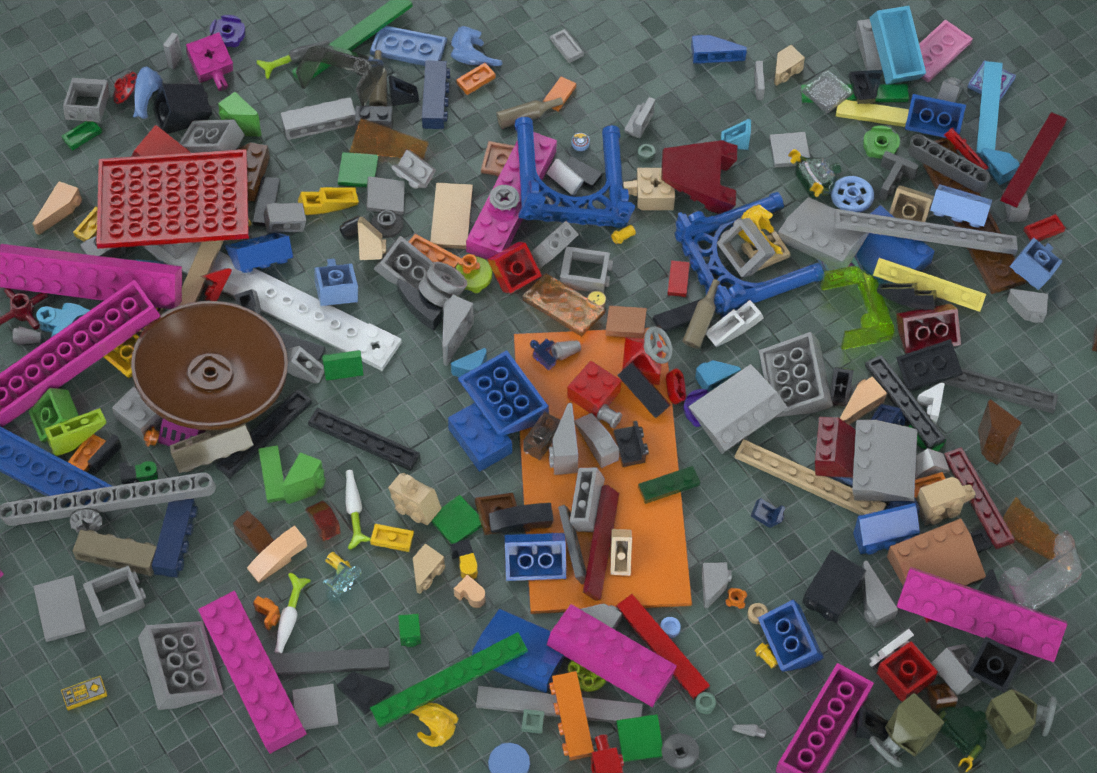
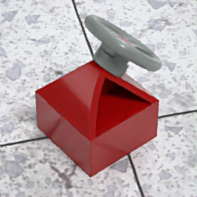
M650 327L646 331L644 339L625 337L622 370L633 362L653 385H660L661 364L667 363L672 356V344L666 332L659 327ZM662 351L666 353L664 358H662Z

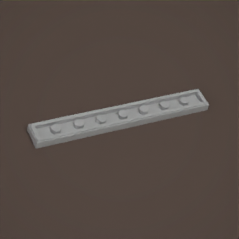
M478 686L476 708L524 713V709L545 711L544 715L560 717V715L555 714L553 703L557 702L556 695ZM582 697L587 720L616 723V720L641 717L643 704Z

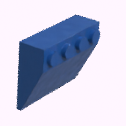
M881 205L870 213L895 218ZM869 233L856 256L861 267L880 284L893 282L873 276L879 258L921 272L931 264L934 250L920 240Z
M507 350L458 378V381L499 437L534 427L549 418V406Z
M499 609L478 639L472 655L519 632L528 652L493 670L543 693H547L550 688L549 683L553 682L552 676L557 674L565 658L563 654L547 646L551 631Z

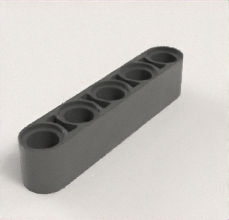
M916 134L912 136L908 148L910 156L974 192L982 193L986 191L990 179L988 171L923 135Z

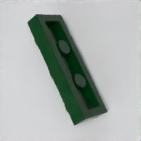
M690 466L639 483L638 489L645 504L700 486V480L694 467Z

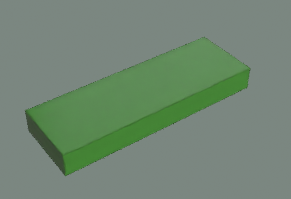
M278 445L260 448L259 455L267 503L285 500L282 486L284 478Z

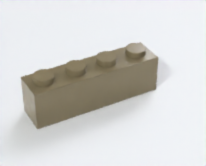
M246 423L235 427L209 430L170 445V451L179 473L190 472L200 465H208L218 458L229 457L234 452L245 451L253 445V441Z
M80 530L72 550L76 560L117 569L129 565L131 572L135 571L136 573L148 576L153 575L152 562L156 546L152 543L145 542L143 544L130 538L120 539L112 534L102 535L94 530Z

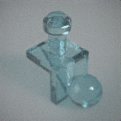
M340 562L336 575L323 582L328 587L326 591L327 598L331 601H336L341 597V592L351 589L354 578L360 577L362 574L361 568L357 565L349 568L343 562Z

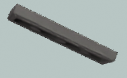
M562 505L558 509L575 578L581 584H584L586 568L577 532L570 523L571 511L567 506Z

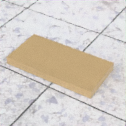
M436 183L430 242L441 248L466 249L473 185Z

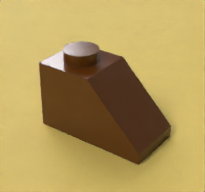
M248 510L233 522L235 534L258 555L274 541L262 523Z

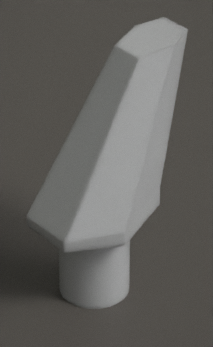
M741 724L732 727L733 731L753 737L759 736L764 738L766 735V730L758 728L757 724Z

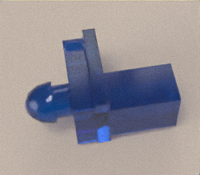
M546 338L539 344L537 340H532L530 342V347L534 349L532 356L549 371L556 364V359L549 353L551 346L555 342L553 340L549 341Z

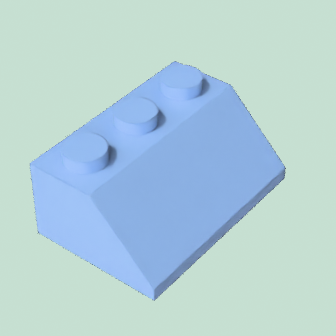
M939 184L930 211H933V214L936 216L944 217V215L952 217L951 220L962 222L964 220L969 222V225L980 228V226L985 225L992 200Z

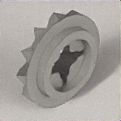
M499 185L490 193V204L495 209L498 208L501 211L507 209L510 211L519 202L518 191L509 185ZM506 196H508V201H501V197L505 198Z
M79 510L70 517L71 529H75L77 533L80 530H99L102 525V517L93 510Z

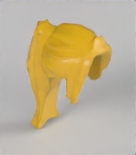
M754 205L746 210L741 218H750L776 252L775 254L783 255L781 247L770 242L764 232L761 231L762 229L767 230L769 233L774 231L769 221L773 214L761 205ZM742 229L738 233V235L751 245L755 246Z
M429 702L411 712L417 715L419 720L429 727L431 731L430 736L418 732L417 737L424 744L431 747L441 746L448 741L454 734L456 728L454 724L459 720L455 713L437 703Z

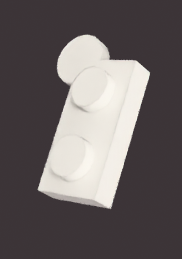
M910 629L902 633L878 651L879 657L875 654L869 658L872 661L869 665L873 667L883 658L887 659L895 653V649H901L909 643L908 640L914 634Z

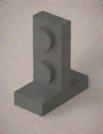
M885 151L881 167L891 172L881 188L879 199L886 201L889 195L892 196L896 189L895 183L900 182L902 176L914 180L919 165Z

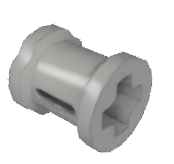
M604 404L597 414V419H602L609 423L611 428H615L622 418V413L613 411L607 404Z

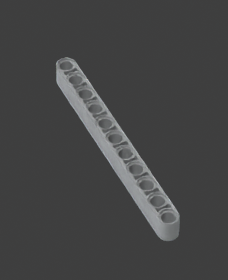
M197 473L13 501L0 505V518L6 525L14 526L71 517L73 513L84 509L100 513L205 497L215 492L216 484L209 474ZM204 482H209L206 487H201ZM184 485H190L187 490H182ZM170 488L167 493H162L163 489ZM150 490L147 496H142L145 491ZM130 493L129 498L123 499L124 495ZM111 496L108 502H103L106 497ZM91 499L88 505H84L86 500ZM71 502L70 507L64 508L67 503ZM52 505L49 511H45L47 506ZM32 508L29 514H25L26 510ZM12 511V514L9 517H6V514Z

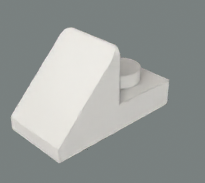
M939 383L919 394L917 399L919 405L928 407L926 414L935 425L939 417L945 383Z

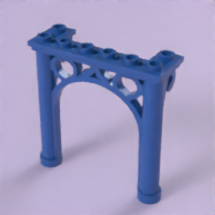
M520 117L515 120L522 205L518 218L561 223L567 221L568 223H579L580 225L626 227L635 209V205L632 202H628V189H623L619 127L611 125L604 127L602 130L606 172L604 187L589 196L573 197L558 193L543 183L536 171L533 120L529 117ZM608 189H609V199L604 196V194L607 192ZM545 196L551 198L554 204H544ZM597 200L603 203L606 208L597 209L592 203ZM585 204H587V209L580 208V207H584Z
M779 192L711 217H705L701 211L694 212L689 217L686 214H682V212L678 213L675 238L678 242H681L683 253L689 257L691 268L693 271L696 270L699 283L704 285L706 289V295L714 279L711 273L719 276L717 280L720 284L717 286L714 304L716 307L715 312L721 318L725 317L733 309L738 310L749 300L754 304L814 281L817 283L825 279L822 266L819 263H815L765 282L751 283L736 278L721 263L717 253V242L721 235L733 227V223L754 205H761L771 213L783 209L784 203ZM716 231L714 237L709 235V233ZM705 240L712 246L708 250H703L699 247L698 242ZM710 256V261L706 264L703 257ZM729 282L733 286L727 290L725 286H721V283Z

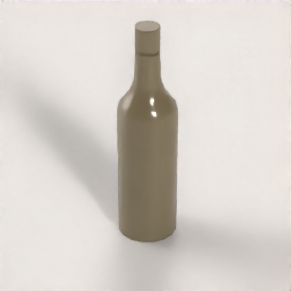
M380 50L375 51L374 66L369 72V106H387V72L382 66V52Z
M561 97L547 102L533 100L496 112L499 126L501 129L514 126L515 120L520 117H529L532 120L539 118L546 110L562 105L563 100Z
M713 279L707 295L697 303L682 341L689 347L696 349L701 347L715 312L714 297L717 292V286L720 284L718 280Z

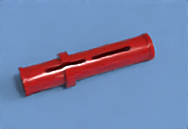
M953 127L944 134L955 146L954 149L958 150L968 161L985 170L989 168L966 143L967 140L965 138L962 139Z

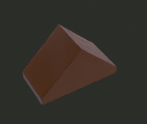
M947 683L933 684L926 687L931 710L935 714L941 715L943 712L951 714L954 712L958 700Z

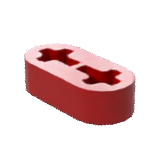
M675 368L666 374V384L669 400L673 404H678L686 399V389L683 373Z

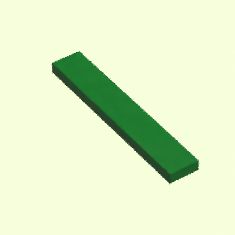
M839 84L848 93V97L844 100L856 101L851 84ZM880 84L875 102H908L907 84ZM801 85L802 103H816L806 94V91L813 85Z

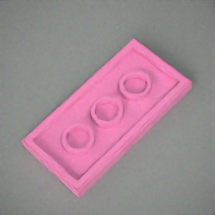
M944 20L919 43L926 74L921 78L926 82H930L972 43L973 38L947 20Z

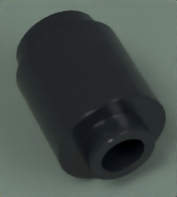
M359 215L343 222L339 226L340 233L345 240L358 236Z

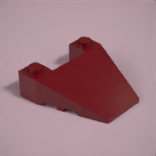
M719 140L664 148L662 150L661 180L679 192L684 191L690 195L691 200H698L705 205L704 208L708 211L721 214L732 210L736 206V190L720 185L721 170L727 171L737 161L738 145Z

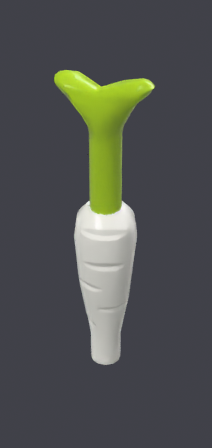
M353 470L346 471V510L351 515L353 536L348 549H353L360 542L371 540V538L361 532L359 514L362 511V504Z
M293 573L288 574L293 590L288 607L282 610L280 616L277 644L274 651L276 654L283 653L284 646L295 625L298 616L295 608L300 591L307 583L311 582L310 579L298 578Z

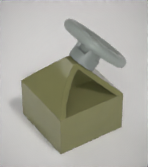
M1011 689L992 699L984 716L1008 750L1028 739L1036 721L1042 723L1041 735L1044 737L1048 735L1054 719L1057 699L1055 696H1051L1047 706L1044 707L1036 704L1024 694Z
M913 693L898 705L885 726L889 737L883 742L879 738L871 736L870 743L887 761L900 768L903 763L896 753L903 748L914 757L932 743L943 726L944 721Z

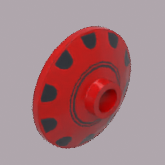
M129 72L116 80L113 93V101L115 103L124 102L133 92L137 79L135 72Z

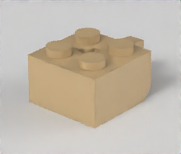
M637 168V180L623 183V189H628L629 195L637 196V208L640 210H674L675 189L661 180L662 168Z
M399 474L388 487L391 498L396 506L395 509L402 515L410 516L417 523L421 522L428 526L441 510L435 489L415 480L408 474Z
M953 477L921 487L916 501L919 505V515L924 525H934L941 522L942 519L958 516L963 504L975 497V491L971 485L962 486L959 480Z

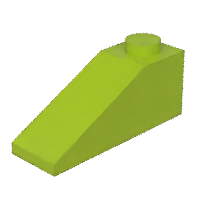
M99 408L47 427L44 430L53 454L59 456L76 449L107 422Z

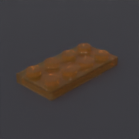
M547 273L523 295V301L581 337L605 314L603 307Z

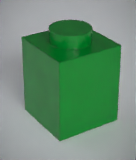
M419 613L398 615L401 646L414 647L417 644H421Z

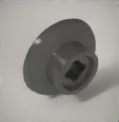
M384 210L374 215L371 225L382 234V237L389 238L401 232L404 222L400 215L394 214L390 210Z
M673 734L664 741L662 756L671 767L685 769L691 767L697 761L699 746L687 734ZM682 750L684 754L678 756L677 752Z

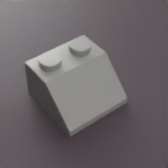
M966 644L947 647L931 662L938 671L937 675L945 680L956 695L966 693L983 682L967 674L976 656Z

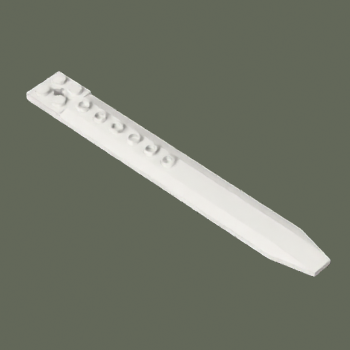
M196 242L178 259L158 245L143 247L159 261H163L167 265L182 266V272L188 275L201 242ZM221 251L218 253L211 272L224 268L232 269L222 290L223 293L235 298V294L253 289L257 291L262 312L343 352L360 350L362 361L383 371L402 343L401 338L370 323L367 324L331 305L320 306L318 299L255 268L251 272L242 273V271L235 269L229 255ZM208 280L206 281V284H207V285H212V284H213L212 282H210V281H208ZM379 344L380 348L373 350L372 345Z

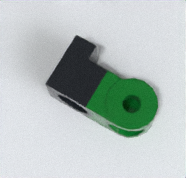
M151 461L133 466H128L127 462L119 463L122 485L157 480L158 478L156 464Z

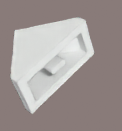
M926 449L916 455L915 480L936 473H948L950 471L943 453Z

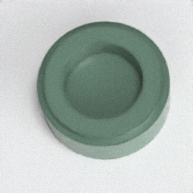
M643 144L638 148L637 156L643 162H650L655 158L656 150L650 144Z
M709 692L700 693L696 697V709L702 714H709L714 711L716 706L715 697Z

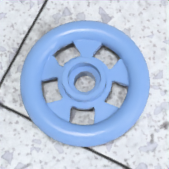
M846 176L833 184L831 199L840 210L863 212L872 205L874 190L866 180L857 176ZM847 183H855V186L851 185L847 187ZM863 188H864L865 191H866V194H863V195H862L860 189H863ZM839 189L844 190L843 195L838 194ZM862 199L864 203L858 205L856 202ZM846 200L847 202H849V203H851V204H850V205H846L845 203H843V201Z

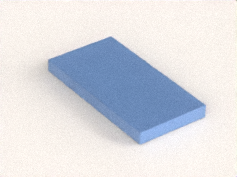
M385 26L376 33L370 49V55L375 56V51L380 50L383 58L425 66V60L441 61L447 38Z

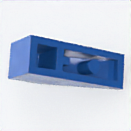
M711 35L692 36L691 41L693 63L746 60L747 47Z

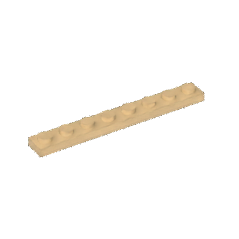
M743 439L735 454V458L859 515L882 511L886 507V503L881 501L854 500L852 488L826 476H815V471Z

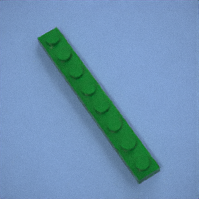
M519 632L370 707L381 728L527 653L528 650Z

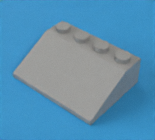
M808 197L787 217L778 231L779 237L784 244L845 272L869 233L835 228L834 213L836 209Z
M812 332L759 350L764 379L774 388L788 407L777 417L816 413L833 407L820 342Z
M750 364L688 408L720 453L723 454L783 413L788 407L774 388Z
M856 420L852 487L854 500L914 501L917 429L879 420Z
M203 621L145 626L138 639L158 710L180 708L223 694Z

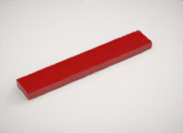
M630 594L616 605V608L619 609L623 617L650 649L677 666L673 676L693 699L710 687L709 683L633 594Z

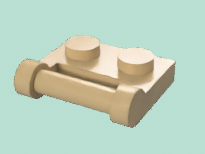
M775 230L767 235V239L781 247L783 255L774 254L757 271L790 257L789 250ZM748 242L741 244L743 252L747 254L749 259L759 251L758 249L753 251L756 246Z

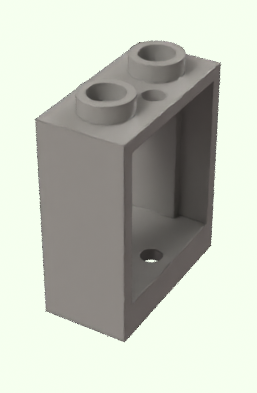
M72 78L63 104L65 120L101 122L110 94L108 80ZM77 96L99 98L97 107L75 105Z
M750 218L737 219L733 223V227L725 231L717 242L741 277L752 276L776 253ZM742 229L759 250L746 264L730 243Z
M567 221L561 224L531 251L539 269L552 260L579 235Z
M566 246L560 275V287L604 293L605 287H609L610 276H607L608 271H612L613 260H610V253ZM572 260L603 264L601 279L570 275Z
M129 565L83 584L99 626L145 608L143 600L147 598L143 588L138 589L136 583L139 582L135 571L131 572ZM129 580L136 599L103 612L96 593Z

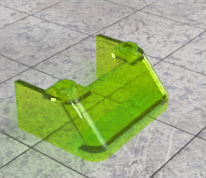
M856 266L824 271L821 290L858 284L867 313L860 320L862 328L844 331L841 349L844 350L892 339L895 328L884 297L877 293L878 280L873 275Z

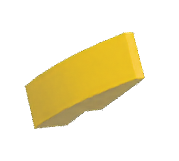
M320 187L319 192H301L298 198V203H303L305 215L335 212L350 208L359 203L356 188Z

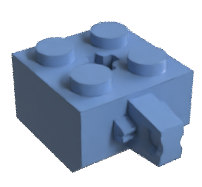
M1033 238L1010 267L1027 280L1031 286L1039 290L1051 278L1063 261L1051 252L1053 247L1049 243L1044 247Z
M327 259V266L314 268L315 285L320 306L358 302V285L352 264L336 265L335 259Z

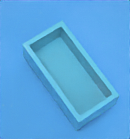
M910 6L876 11L870 17V22L886 85L920 79L926 74Z

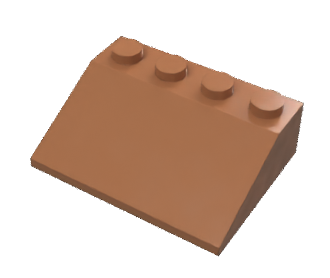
M962 519L890 546L887 555L903 586L910 567L964 586L981 581L986 577L972 537Z

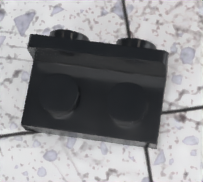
M633 421V426L614 430L613 434L616 445L619 448L622 467L645 463L646 455H649L647 444H643L642 438H644L642 426L639 427L638 422Z

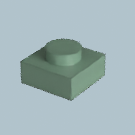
M524 709L521 732L542 734L545 711Z

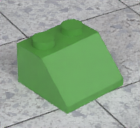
M236 92L218 103L221 120H235L244 136L259 137L262 135L258 113Z
M49 388L28 411L41 442L48 441L45 428L79 416L69 391Z
M301 452L299 453L282 484L286 503L291 504L314 496L319 489L323 488L326 479L324 478L321 460Z

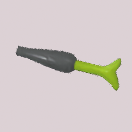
M327 39L322 42L292 49L285 57L272 62L257 60V64L265 70V76L269 79L274 68L289 62H301L330 43Z

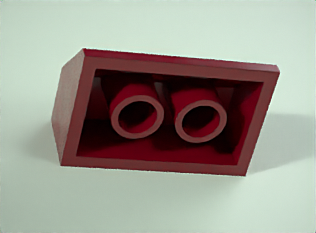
M952 304L936 306L934 310L918 309L896 313L898 333L905 354L951 339L953 346L961 345L958 309Z
M819 417L815 476L853 478L856 429L839 417Z

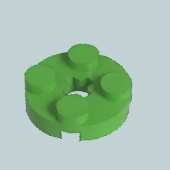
M882 125L872 127L870 131L865 133L863 147L866 150L867 156L882 159L885 151L895 154L900 144L899 135L892 132L890 127ZM879 140H883V143L886 144H879L878 142Z

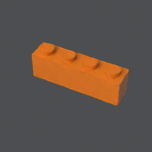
M577 671L552 676L553 682L549 683L551 695H556L557 702L553 703L555 714L560 715L561 723H558L560 736L564 735L566 743H562L564 756L568 755L569 761L591 757L594 750Z

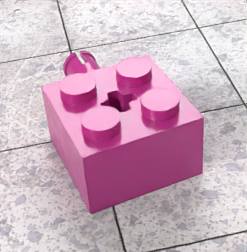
M218 32L186 44V53L199 82L202 83L214 79L218 91H222V87L224 90L227 89L229 86L223 74L233 71V62L220 33Z

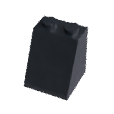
M162 84L153 105L158 126L167 134L188 129L192 121L208 120L212 115V107L209 105L208 95L204 90L203 84Z
M831 550L805 592L802 603L808 609L822 614L826 620L838 623L861 589L866 570Z
M985 637L967 674L1005 693L1018 678L1027 660L1016 651Z

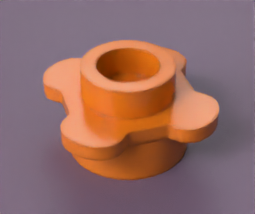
M467 254L458 261L459 265L463 267V272L466 274L480 268V263L477 262L473 254Z
M154 426L150 430L147 429L144 435L147 447L149 445L155 446L159 438L160 432L155 430Z
M730 588L727 592L729 596L725 601L726 605L743 609L747 592L739 588Z

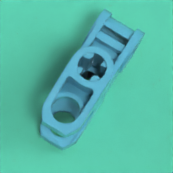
M64 303L62 309L49 306L41 307L37 311L36 316L40 329L52 333L51 337H53L90 310L77 304Z

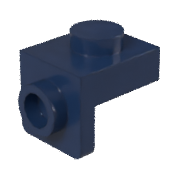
M760 498L755 503L751 517L771 528L783 521L785 507L781 505L776 508Z

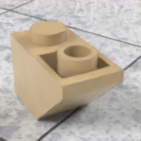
M792 45L786 47L777 55L774 80L776 86L786 82L791 76L800 73L804 68L805 57Z
M424 544L413 557L417 593L421 594L424 589L427 590L431 586L434 577L440 575L445 569L444 556L427 544Z

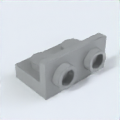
M649 97L646 103L637 105L624 129L625 133L641 138L654 114L655 99Z
M406 150L399 164L392 165L391 167L396 171L395 174L398 177L409 181L408 184L415 189L426 188L436 172V169L411 150Z

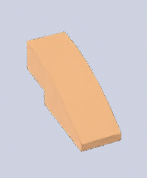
M294 525L266 547L251 562L247 569L258 583L262 582L292 561L291 557L306 548V539Z

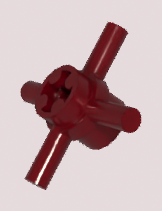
M5 288L4 292L10 298L11 311L0 317V326L15 317L19 321H28L32 328L37 330L40 324L32 316L34 305L47 298V293H39L29 299L23 293L15 294L12 289Z

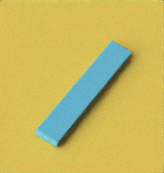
M988 61L984 63L976 154L978 156L983 148L995 150L1003 63Z

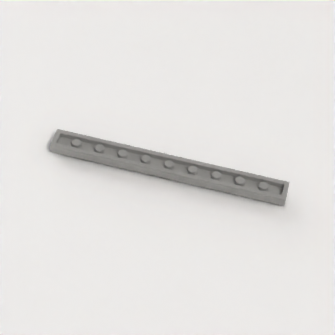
M836 209L834 213L835 228L1014 255L1018 250L1017 238L1013 235Z

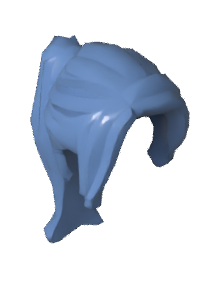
M466 26L458 28V31L452 38L451 45L454 48L451 53L452 58L461 63L480 66L483 63H486L488 66H501L503 64L501 60L489 58L474 49L473 44H477L480 47L484 44L482 39H479L481 36L480 31Z
M147 66L143 67L137 75L134 93V118L138 116L142 119L148 118L147 105L149 99L156 90L159 93L163 84L161 76Z

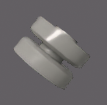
M433 262L427 270V275L419 283V290L429 301L443 307L446 300H450L452 295L459 297L466 288L467 281L452 266L442 262Z

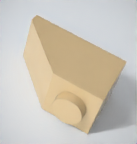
M612 529L610 575H631L632 530Z

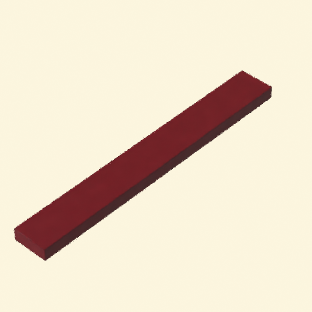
M1053 112L1049 114L1000 201L1018 208L1065 126L1067 118Z

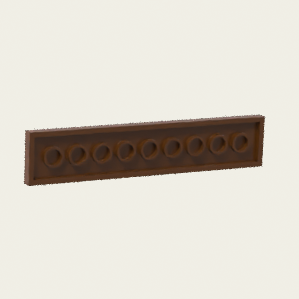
M947 138L934 141L958 154L957 150L954 149L955 146ZM922 163L936 190L939 184L981 196L980 193L972 191ZM990 211L985 225L980 226V228L973 227L964 220L962 222L953 221L955 227L1002 234ZM967 248L991 294L1026 283V280L1010 267L1015 260L1013 254Z

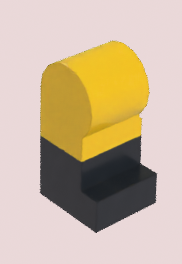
M469 539L450 544L452 559L458 558L461 577L464 578L468 575L474 580L478 575V567Z

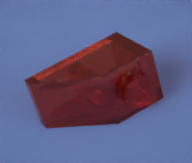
M323 500L305 509L322 541L341 533L339 521L331 507Z

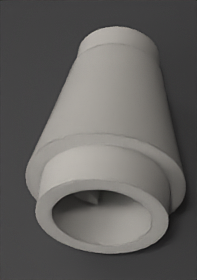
M20 326L13 330V343H17V345L34 344L41 341V332Z
M578 340L556 342L555 345L551 346L552 355L555 360H563L581 351L580 342Z

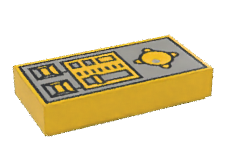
M101 676L61 690L67 710L107 697Z

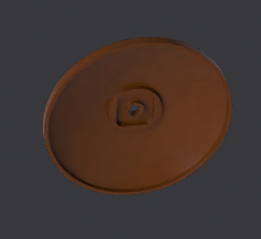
M200 301L173 308L153 320L143 330L134 346L131 370L133 383L140 398L157 415L171 423L186 428L220 430L249 422L265 412L275 402L286 382L288 358L284 342L277 330L256 312L228 302ZM211 371L215 373L212 376H208L205 374L206 372Z

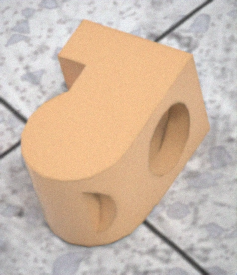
M468 575L454 588V596L460 601L465 597L470 606L474 608H480L484 605L486 600L485 590Z

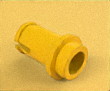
M628 225L619 231L615 230L611 234V238L615 244H622L627 238L636 235V231L632 225Z
M331 552L325 560L326 563L337 570L339 575L345 576L351 570L350 563L341 559L335 552Z
M761 643L755 649L756 656H760L773 669L778 664L773 652L768 648L769 645Z

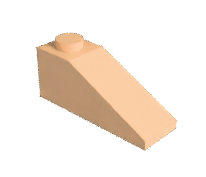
M60 181L57 183L33 222L36 234H42L73 213L75 208L80 205L82 198L77 187Z
M873 377L860 381L840 419L850 425L880 404H883L887 392Z

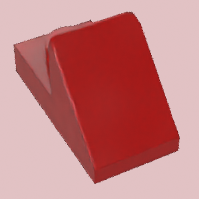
M224 268L200 276L213 283L209 285L205 292V295H207L206 301L218 300L232 269Z

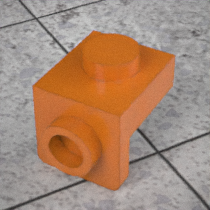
M257 596L253 602L255 611L267 616L264 624L265 628L270 630L280 620L279 608L269 598L265 597L263 599Z

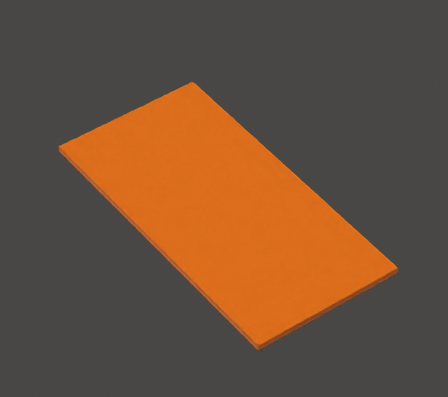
M645 328V329H644V337H645L646 331H647L649 328ZM606 330L514 334L515 362L549 406V418L534 427L520 431L524 505L551 503L554 521L551 528H531L530 532H526V534L564 533L558 507L565 505L570 511L572 510L578 473L554 475V468L549 466V447H552L553 437L568 403H572L574 421L590 414L567 398V386L590 360L619 378L617 375L622 371L625 337L606 336ZM576 340L580 342L581 351L563 360L554 359L551 346L555 345L556 342ZM662 351V358H664L666 353ZM668 362L661 364L660 385H654V387L670 403V406L657 418L648 411L624 382H621V392L609 405V408L613 411L622 413L620 422L615 428H611L609 423L602 419L598 420L610 433L614 441V430L633 426V421H637L638 426L643 428V444H647L649 455H646L645 463L622 467L619 456V461L601 468L575 425L578 469L598 468L605 478L604 485H609L620 493L613 529L632 530L631 575H610V545L601 600H593L583 593L584 584H581L575 578L566 541V579L529 580L531 614L565 612L570 604L579 609L603 603L616 607L618 603L630 594H633L644 608L692 605L681 492L645 504L638 489L639 483L679 470L673 407L667 394L666 374L669 372ZM577 532L587 571L594 532Z

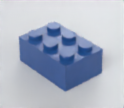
M475 403L448 417V429L479 472L512 454V441L507 435L498 436Z

